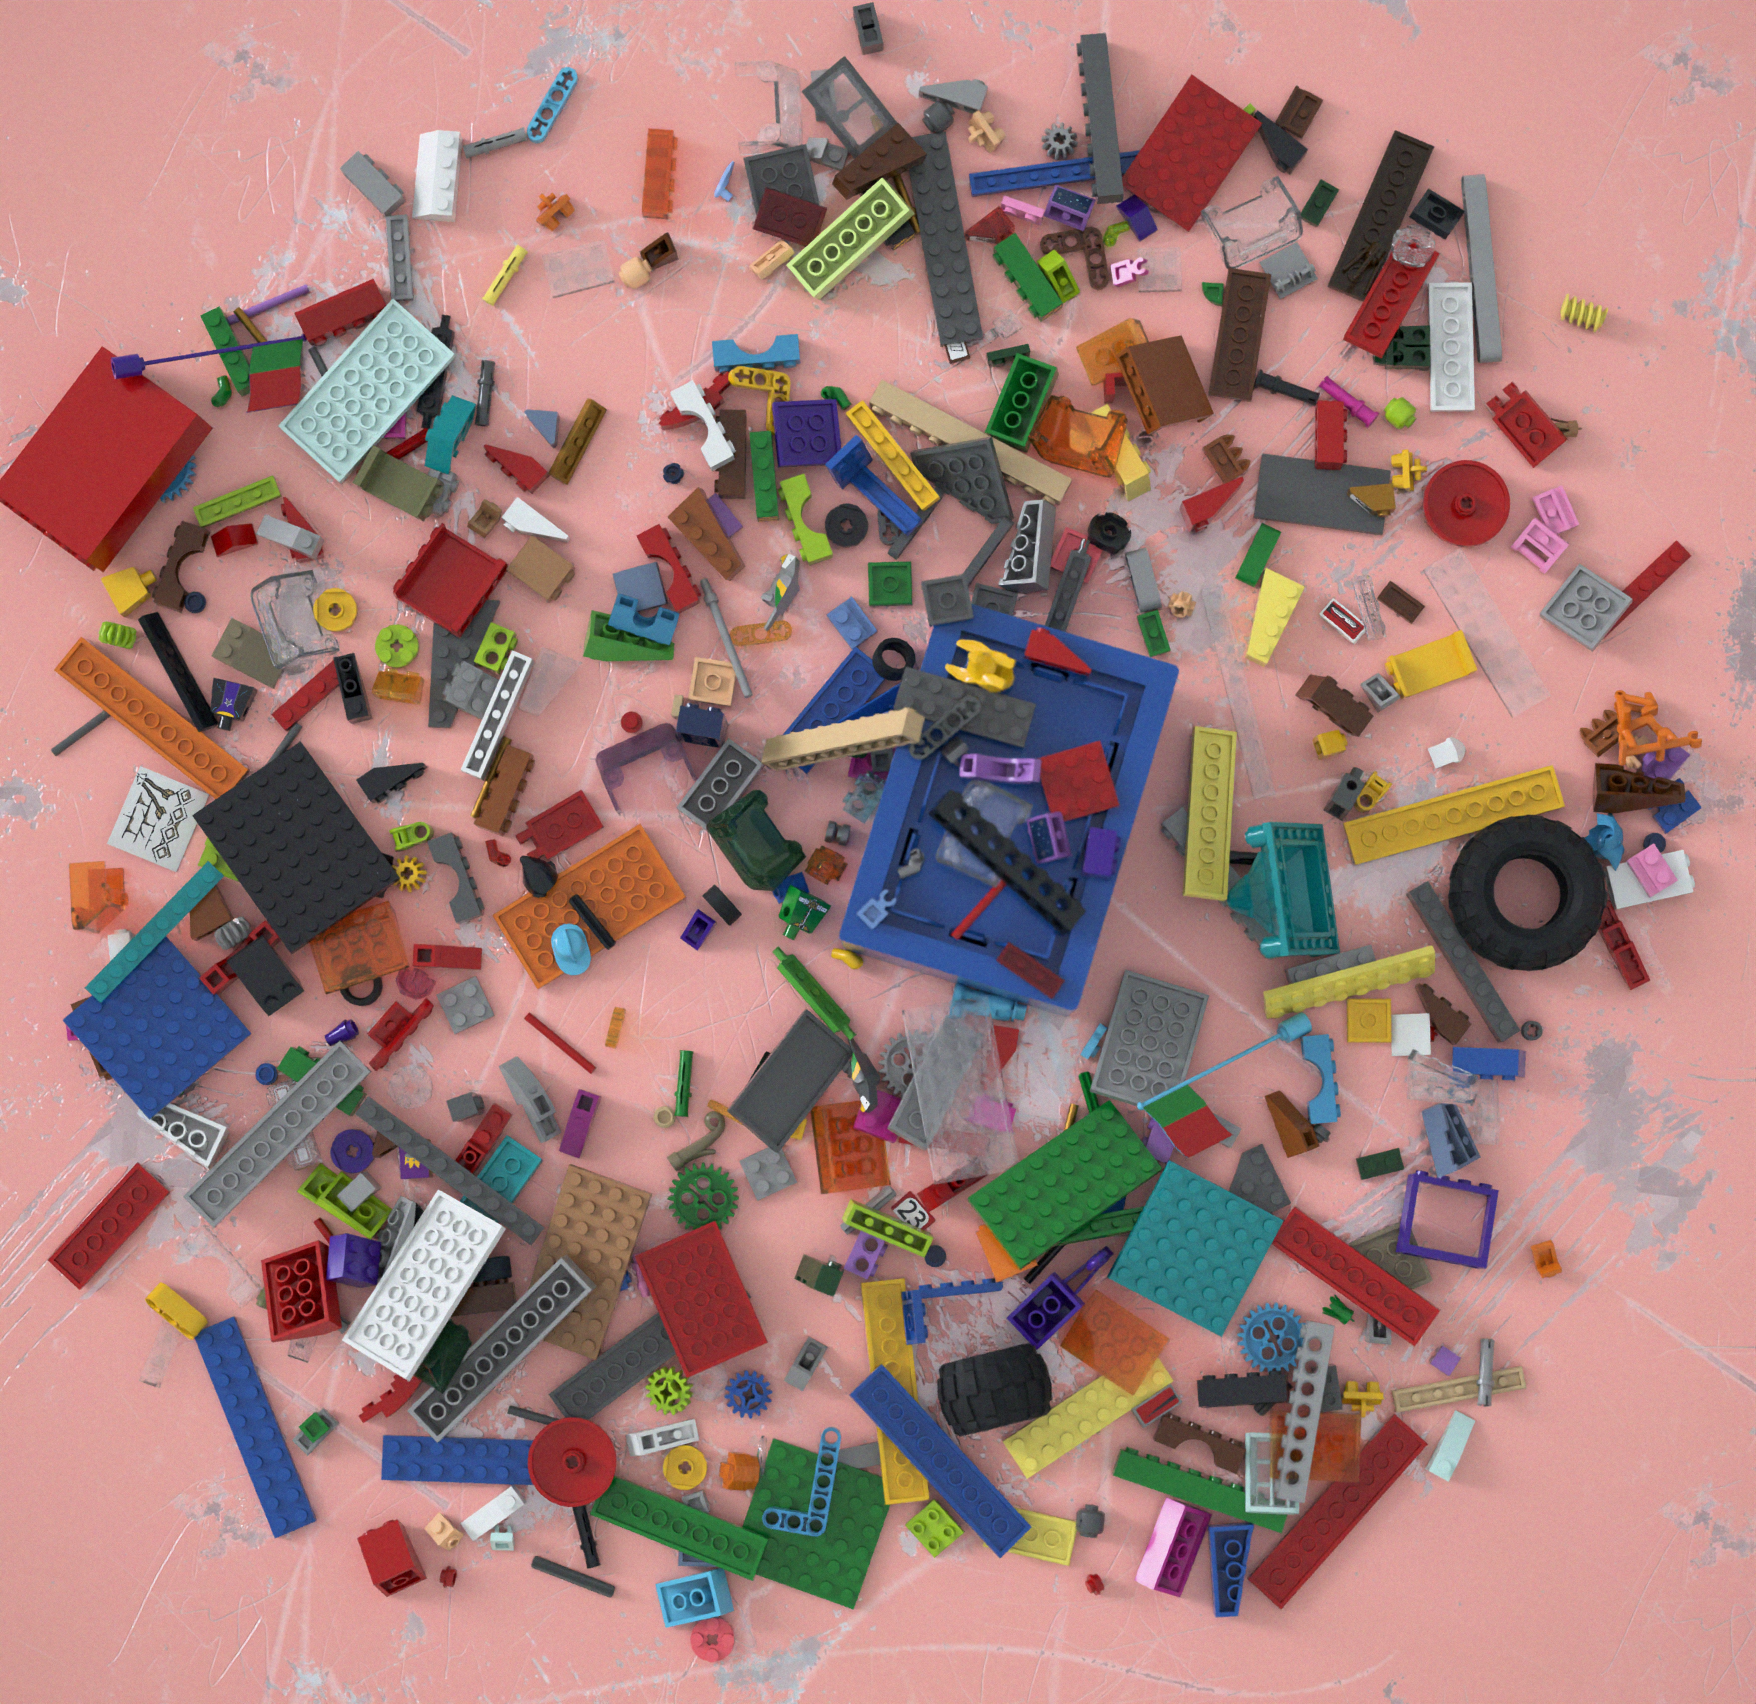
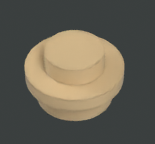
M667 1106L659 1107L654 1113V1122L661 1128H668L675 1122V1112Z

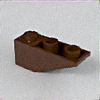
M1425 983L1423 985L1417 984L1415 989L1426 1013H1430V1021L1435 1028V1032L1452 1045H1456L1472 1025L1468 1021L1469 1017L1460 1010L1458 1012L1451 1008L1452 1004L1444 997L1439 999L1433 994L1434 990Z

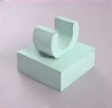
M496 1525L495 1533H491L490 1537L492 1550L514 1551L515 1541L511 1526L507 1527L506 1533H500L499 1525Z

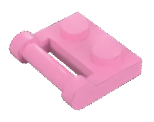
M1535 517L1510 548L1514 551L1518 550L1545 574L1569 543ZM1527 539L1550 558L1544 561L1523 544L1524 540Z

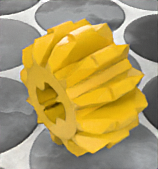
M408 855L404 857V863L398 858L396 861L399 866L392 865V868L396 870L400 880L393 885L397 886L400 884V891H403L407 886L409 893L413 890L412 885L419 890L420 886L417 882H426L425 879L421 878V875H426L427 871L420 870L424 867V863L420 862L417 864V857H413L410 862ZM407 869L413 872L409 879L403 876L404 873H407Z

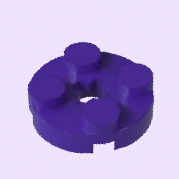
M345 1130L339 1133L332 1143L330 1150L331 1159L335 1166L344 1172H361L367 1169L375 1158L372 1155L374 1142L363 1131ZM350 1145H353L354 1148L358 1147L359 1151L356 1152V1157L347 1154V1151L350 1150Z

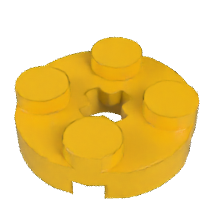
M331 588L322 592L323 594L316 599L313 606L314 617L320 626L331 632H341L352 627L358 613L354 598L339 588ZM335 604L341 609L337 616L330 612V609L334 608Z
M680 1445L673 1448L665 1457L663 1473L673 1487L680 1490H689L699 1485L705 1478L707 1461L703 1452L696 1447ZM684 1461H687L688 1465L691 1466V1470H688L686 1474L679 1468V1464L682 1465Z

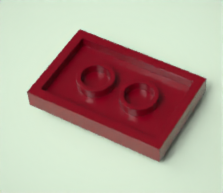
M766 187L752 228L806 247L819 235L827 207Z

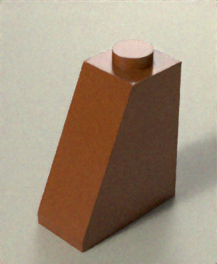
M217 884L190 911V936L194 941L212 934L223 925L234 920Z

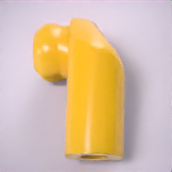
M833 948L832 958L842 960L851 969L862 967L863 959L855 952Z

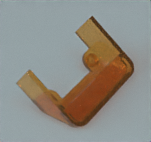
M105 861L69 863L72 927L79 932L99 934L125 909V906H128V894L125 893L124 868L106 869Z

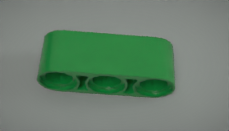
M1264 523L1261 524L1235 579L1255 588L1281 534L1280 531Z

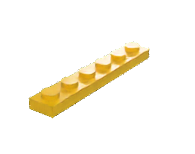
M863 400L846 412L847 417L923 512L940 500L939 495Z

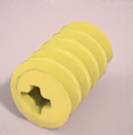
M1568 293L1560 309L1561 321L1567 316L1569 317L1570 324L1577 319L1578 327L1585 322V329L1593 325V332L1601 328L1608 312V307L1602 312L1600 304L1594 309L1593 302H1589L1585 306V299H1581L1577 303L1576 296H1573L1569 301Z

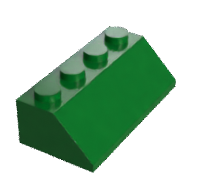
M1017 353L985 433L1012 448L1027 453L1058 378L1057 367Z

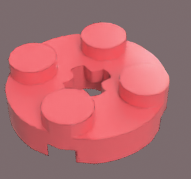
M712 1617L697 1622L690 1638L694 1653L702 1660L711 1663L726 1658L732 1651L735 1641L732 1626L720 1617ZM708 1634L712 1636L714 1634L718 1635L716 1639L718 1643L716 1645L707 1642L709 1640Z

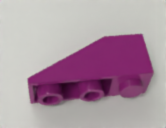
M582 1089L578 1090L561 1142L560 1152L580 1159L602 1098L601 1096Z

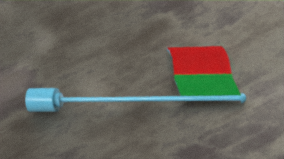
M1303 1012L1292 1016L1278 1024L1275 1036L1143 1103L1138 1102L1137 1108L1145 1110L1159 1124L1174 1147L1185 1157L1189 1158L1233 1134L1228 1132L1219 1123L1205 1101L1188 1084L1278 1038L1290 1043L1312 1031L1310 1020Z

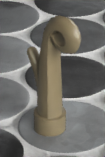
M712 1111L705 1116L704 1123L712 1132L667 1157L676 1172L694 1159L716 1153V1150L706 1148L712 1145L724 1131L725 1119L721 1113ZM713 1117L718 1119L717 1126L710 1124V1120Z

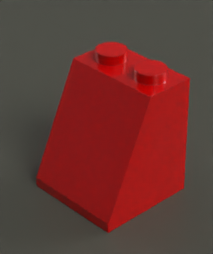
M398 1519L389 1520L380 1528L367 1530L362 1536L357 1538L372 1583L386 1597L427 1579L407 1531Z

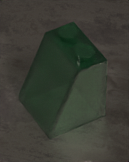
M449 1318L413 1376L443 1394L472 1344L468 1336L469 1331L461 1324L457 1326Z

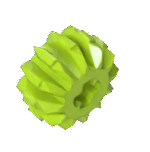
M105 621L102 622L99 630L98 640L102 643L130 649L133 648L136 641L137 631L133 627Z

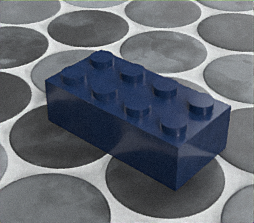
M686 703V706H680L676 733L681 742L721 749L725 743L728 729L727 719L724 713L721 712V709L708 707L707 710L699 708V705Z

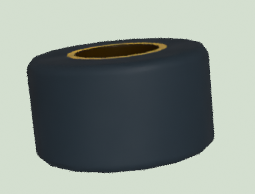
M510 1257L487 1258L473 1282L511 1278Z

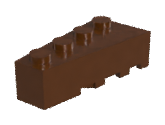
M897 123L835 175L832 185L847 200L870 189L881 178L888 180L897 174L906 172L909 168L924 163L927 153Z

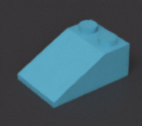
M722 1568L655 1584L666 1628L717 1617L734 1611L725 1570Z

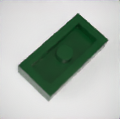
M1320 179L1298 218L1317 228L1339 189Z
M1029 344L986 353L988 366H1003L1006 362L1014 360L1017 353L1030 357Z
M1399 1148L1356 1158L1361 1180L1404 1170Z

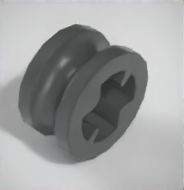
M1528 1021L1521 1027V1034L1526 1040H1537L1542 1035V1026L1536 1021ZM1529 1025H1531V1027L1537 1028V1030L1534 1032V1037H1532V1034H1527V1031L1529 1030Z

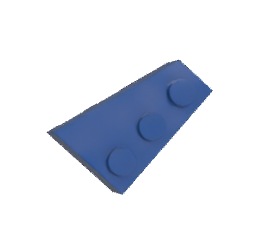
M1453 1047L1452 1073L1458 1074V1078L1471 1079V1075H1480V1079L1493 1080V1076H1502V1080L1515 1081V1077H1525L1526 1051L1520 1049Z

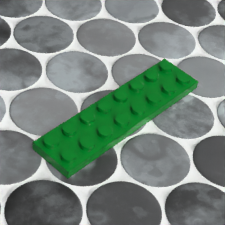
M614 1476L609 1488L595 1500L590 1515L751 1581L756 1576L769 1541L768 1537L618 1476Z

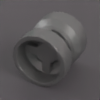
M829 821L825 842L832 843L834 841L846 847L851 826L846 824L841 826L834 821Z

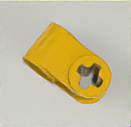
M1376 771L1365 782L1354 803L1355 809L1361 813L1371 810L1392 785L1391 782L1387 783L1379 777ZM1360 797H1367L1369 799V807H1364L1360 804Z

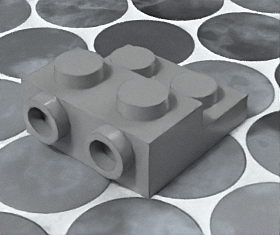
M462 661L460 664L457 663L451 674L454 678L451 684L447 683L442 692L444 698L442 701L482 720L499 680L483 672V670Z

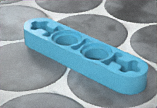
M565 67L560 70L528 125L527 135L531 142L541 143L546 139L576 87L578 76L573 68ZM569 74H571L573 80H568L565 84V87L568 89L566 91L562 87L565 82L563 76H568ZM555 91H561L564 97L560 101H554L552 94ZM545 109L553 111V116L549 120L541 117ZM537 120L542 123L540 128L541 136L536 135V137H533L532 130H538L540 124Z

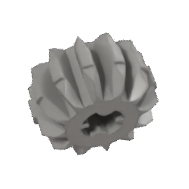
M1064 123L1060 124V128H1057L1056 124H1052V130L1045 129L1046 135L1042 136L1041 141L1044 142L1042 149L1048 150V157L1054 153L1055 160H1058L1059 155H1062L1063 159H1067V153L1073 155L1074 149L1072 147H1077L1078 142L1074 140L1077 138V134L1071 133V126L1064 129ZM1059 138L1060 141H1063V144L1060 145L1059 142H1056V139Z
M238 917L216 930L214 936L218 945L223 950H228L247 939L252 929L244 917Z

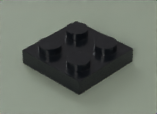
M1428 189L1409 218L1446 240L1465 211Z

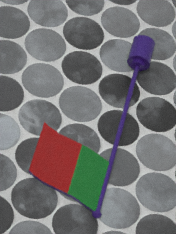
M302 334V336L149 361H144L143 357L139 358L138 354L112 357L111 368L114 378L121 379L142 375L146 365L252 348L249 367L250 399L246 412L249 413L297 405L301 390V350L303 342L307 339Z

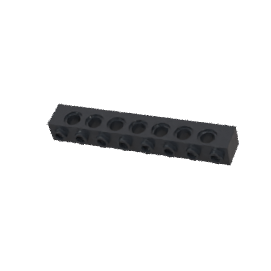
M952 789L946 792L928 813L1060 934L1063 935L1071 931L1086 912L1077 899L1070 897L1061 884L1054 882L1048 877V873L1044 869L1037 867L1032 862L1029 855L1017 849L1014 842L1010 838L1004 837L993 823L986 821L977 808L965 802L964 797L959 792ZM955 811L960 813L961 819L955 816ZM972 826L977 828L978 835L973 833ZM989 841L994 844L995 850L989 847ZM1005 856L1011 859L1012 865L1006 862ZM1022 871L1028 875V880L1023 878ZM1039 886L1044 889L1045 896L1040 893ZM1056 902L1061 904L1062 911L1056 907Z

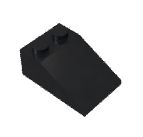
M263 935L227 960V963L268 1016L304 992L299 978Z

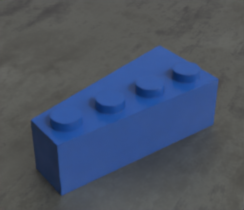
M1244 1522L1207 1525L1214 1616H1238L1254 1524Z

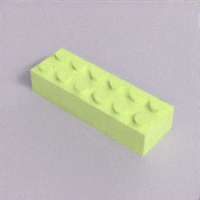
M881 178L787 264V267L814 298L820 300L915 213L891 184L884 178Z

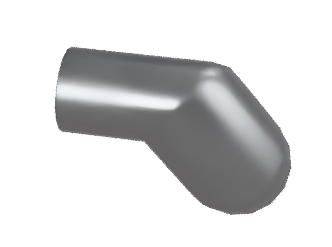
M913 849L910 852L908 865L897 869L901 879L921 871L925 860L921 850Z

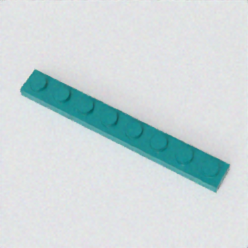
M208 861L91 980L85 989L101 1003L206 896L224 875Z

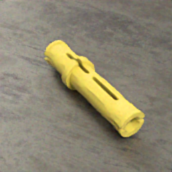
M519 245L515 246L508 260H504L502 263L504 266L484 297H482L485 302L494 306V303L513 274L518 272V266L528 251Z

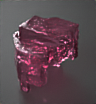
M400 967L395 979L400 993L415 1000L431 995L436 984L435 980L428 978L429 974L417 968L411 971Z

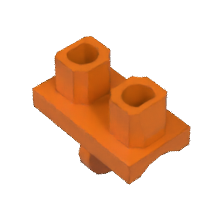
M551 193L548 197L541 194L539 198L542 202L537 208L540 211L545 207H548V209L536 221L539 225H544L550 231H553L560 225L559 221L553 216L558 210L565 218L575 211L569 202L571 198L567 194H563L552 204L551 202L556 198L554 193Z

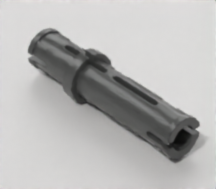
M481 361V375L477 383L479 385L475 425L489 426L492 387L495 386V381H493L494 361Z

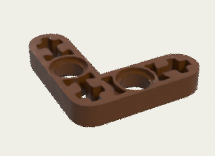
M1089 227L1085 228L1084 231L1076 229L1051 233L1042 237L1040 248L1044 254H1048L1053 250L1058 254L1084 250L1091 287L1096 290H1102L1107 286L1109 274L1103 238L1099 229ZM1090 233H1093L1098 238L1095 239V248L1088 250V248L1092 247L1091 240L1086 238L1089 237ZM1068 236H1074L1077 239V244L1073 247L1067 246L1065 239ZM1058 238H1062L1061 245L1063 248H1059L1060 244L1053 245V249L1044 246L1047 244V240H1051L1052 243H1058ZM1094 253L1099 254L1102 258V261L1098 264H1093L1089 259ZM1103 267L1104 269H1100L1099 272L1100 277L1105 279L1102 280V284H1098L1097 281L1093 280L1096 279V270L1091 271V269Z

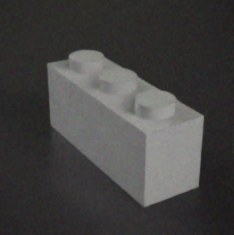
M357 151L340 167V170L386 218V216L392 215L405 202L402 196L404 192L396 183L392 186L387 181L389 176L381 168L377 170L373 166L375 162L367 154L362 155Z

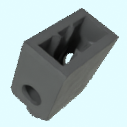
M1353 767L1350 774L1345 773L1323 810L1342 821L1351 811L1365 785L1361 781L1365 774L1364 771Z

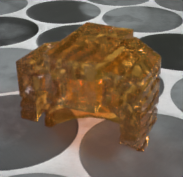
M821 845L820 849L816 848L807 863L808 866L805 869V873L828 885L832 879L840 880L842 872L845 871L844 869H846L848 864L844 862L845 857Z

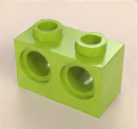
M491 622L474 659V663L500 674L509 659L507 657L510 650L514 651L517 645V634ZM498 635H507V641L504 644H497L496 638ZM491 654L498 655V661L495 664L488 663V657Z

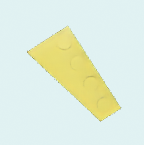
M1108 404L1085 415L1086 425L1099 449H1104L1102 452L1108 466H1114L1113 472L1119 486L1124 484L1125 497L1128 502L1150 491V467L1146 461H1141L1139 457L1141 453L1135 443L1132 445L1129 441L1130 434L1126 427L1120 426L1118 422L1120 418L1116 410H1111Z
M1265 568L1247 646L1246 659L1262 667L1267 665L1305 586Z

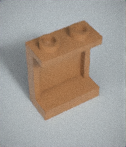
M533 535L506 569L509 574L518 578L549 603L552 599H558L562 593V586L565 582L569 583L575 576L574 565Z

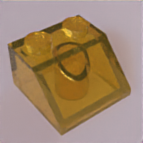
M385 668V671H378L372 688V694L378 699L420 705L424 679L419 677L420 673L407 671L406 674H399L396 669Z

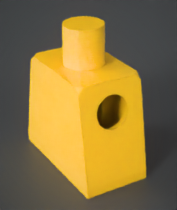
M130 567L102 577L101 581L119 614L126 617L152 596L147 586L156 582L157 578L151 569L140 575L135 567Z

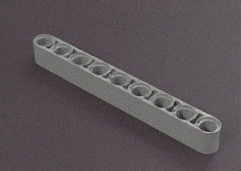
M1484 174L1465 175L1461 178L1463 210L1465 211L1464 221L1470 282H1472V306L1477 358L1479 363L1501 362L1502 346L1486 178Z

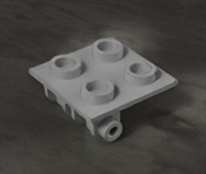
M1297 242L1259 262L1264 272L1271 274L1270 282L1280 299L1318 279L1314 273L1316 271L1314 265L1309 264Z

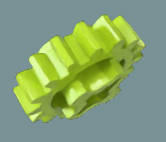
M667 1366L663 1367L661 1371L659 1369L653 1373L654 1376L652 1375L648 1378L650 1383L645 1386L646 1389L650 1390L646 1397L652 1398L649 1404H656L657 1412L663 1409L664 1415L670 1411L672 1415H675L678 1410L682 1412L686 1408L685 1406L691 1403L688 1398L694 1394L689 1391L693 1384L687 1383L690 1377H683L682 1369L677 1373L674 1366L669 1371ZM666 1377L664 1382L658 1383L661 1378ZM680 1398V1401L678 1403L673 1404L675 1399L677 1400Z

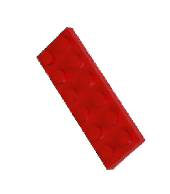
M1401 235L1346 331L1343 340L1382 358L1439 258L1440 253Z
M137 1162L48 1261L79 1290H82L171 1191Z

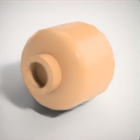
M634 257L621 265L619 275L626 287L630 286L636 289L650 281L651 276L649 272L652 271V268L646 259L642 261L641 258Z

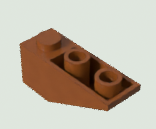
M1280 1090L1264 1096L1287 1158L1320 1147L1312 1125Z

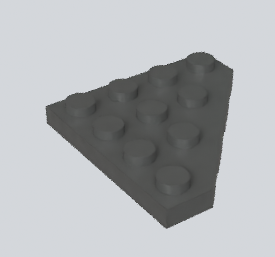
M992 437L918 449L910 453L913 464L923 477L935 483L934 486L939 487L946 494H951L959 499L961 504L973 512L977 511L983 515L985 520L991 524L1000 523L1005 516L1013 520L1014 515Z

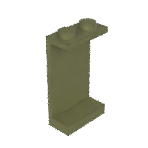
M374 445L352 482L358 488L423 522L431 515L434 502L440 498L444 490V483L438 478H433L388 455Z

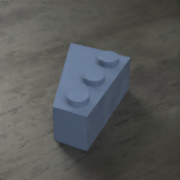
M1453 1097L1421 1111L1438 1178L1455 1172L1481 1158Z

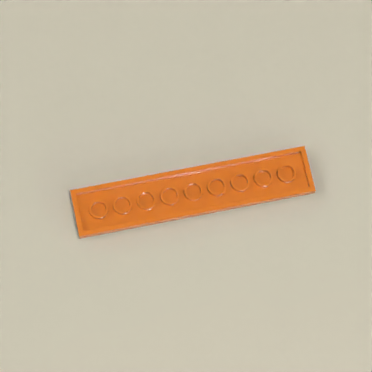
M83 637L79 638L54 669V671L213 798L217 799L239 784L250 771L205 734L198 732L195 726Z

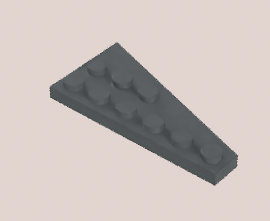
M487 600L461 638L434 623L428 727H452L458 708L442 701L444 695H442L443 689L447 683L451 684L454 678L451 674L457 663L460 664L462 661H465L473 666L476 665L474 659L490 623L493 622L500 600Z

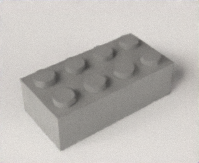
M728 738L676 808L713 836L764 768V764Z

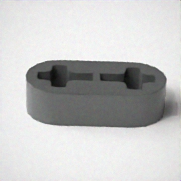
M878 509L880 541L884 545L891 546L899 537L898 527L891 521L886 523L885 516H881L882 512ZM886 527H890L891 533L895 534L891 541H887V537H883L887 532Z

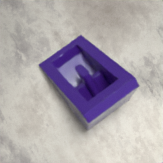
M1132 195L1116 206L1139 242L1158 230L1148 206L1137 196Z
M697 909L680 939L698 951L717 923Z

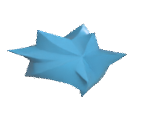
M1608 813V816L1597 814V826L1589 830V835L1585 839L1592 846L1595 857L1608 859L1616 871L1624 854L1623 830L1616 822L1612 813Z

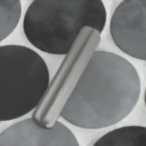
M887 1186L865 1205L879 1210L896 1196V1192L891 1186ZM844 1222L840 1225L847 1235L856 1229Z

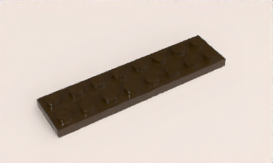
M1397 130L1394 131L1327 287L1360 301L1365 300L1368 294L1365 292V289L1377 263L1375 265L1369 263L1357 279H1354L1353 276L1365 262V256L1346 271L1343 268L1360 254L1366 246L1370 247L1374 241L1380 243L1387 250V253L1384 255L1386 260L1434 146ZM1384 263L1381 265L1375 280L1377 279L1380 271L1382 270Z

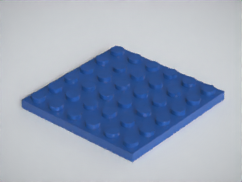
M167 937L101 1003L91 996L63 1019L67 1027L149 1120L251 1035V1032L217 994H212L199 979L201 975Z

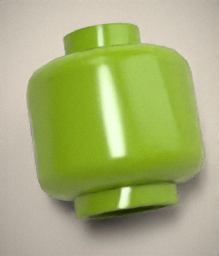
M1403 397L1393 398L1384 409L1386 412L1385 419L1397 429H1402L1405 426L1409 428L1417 419L1414 417L1416 408Z

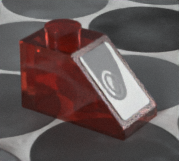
M998 206L965 231V238L968 241L998 244L1013 234L1015 225Z

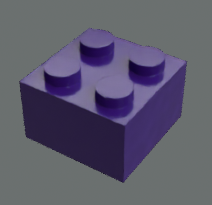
M1090 827L1087 835L1081 876L1108 880L1111 875L1116 873L1117 860L1113 858L1114 852L1118 853L1121 837H1117L1118 831Z
M348 1233L331 1236L326 1280L358 1288L377 1285L381 1242Z

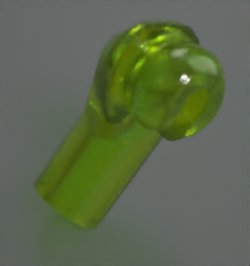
M1127 220L1107 227L1103 236V242L1106 246L1113 247L1117 242L1118 235L1130 230Z

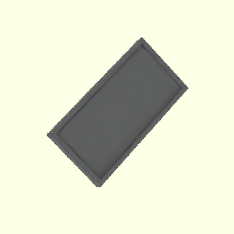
M1262 453L1254 518L1382 535L1385 517H1378L1377 514L1371 515L1348 496L1347 491L1350 487L1389 484L1391 470L1346 464L1342 465L1341 470L1315 469V460Z
M806 1009L801 1013L727 1111L775 1153H778L852 1057L853 1051L848 1044Z

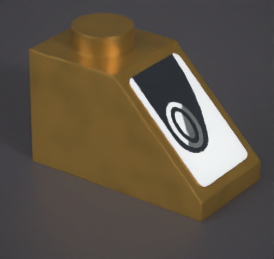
M1393 483L1350 487L1347 491L1348 496L1371 515L1377 514L1378 517H1388L1396 509Z

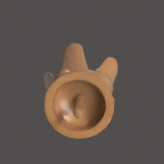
M1551 418V420L1556 421L1554 424L1560 431L1564 432L1565 437H1577L1578 430H1582V428H1578L1576 420L1563 421Z

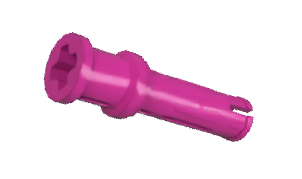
M1328 376L1319 385L1320 388L1337 401H1344V406L1350 410L1351 416H1356L1365 423L1367 429L1380 414L1367 407L1365 401L1355 399Z

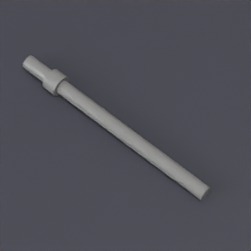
M708 578L702 579L700 584L705 594V603L710 607L745 698H749L753 694L717 604L719 600L716 593H713Z

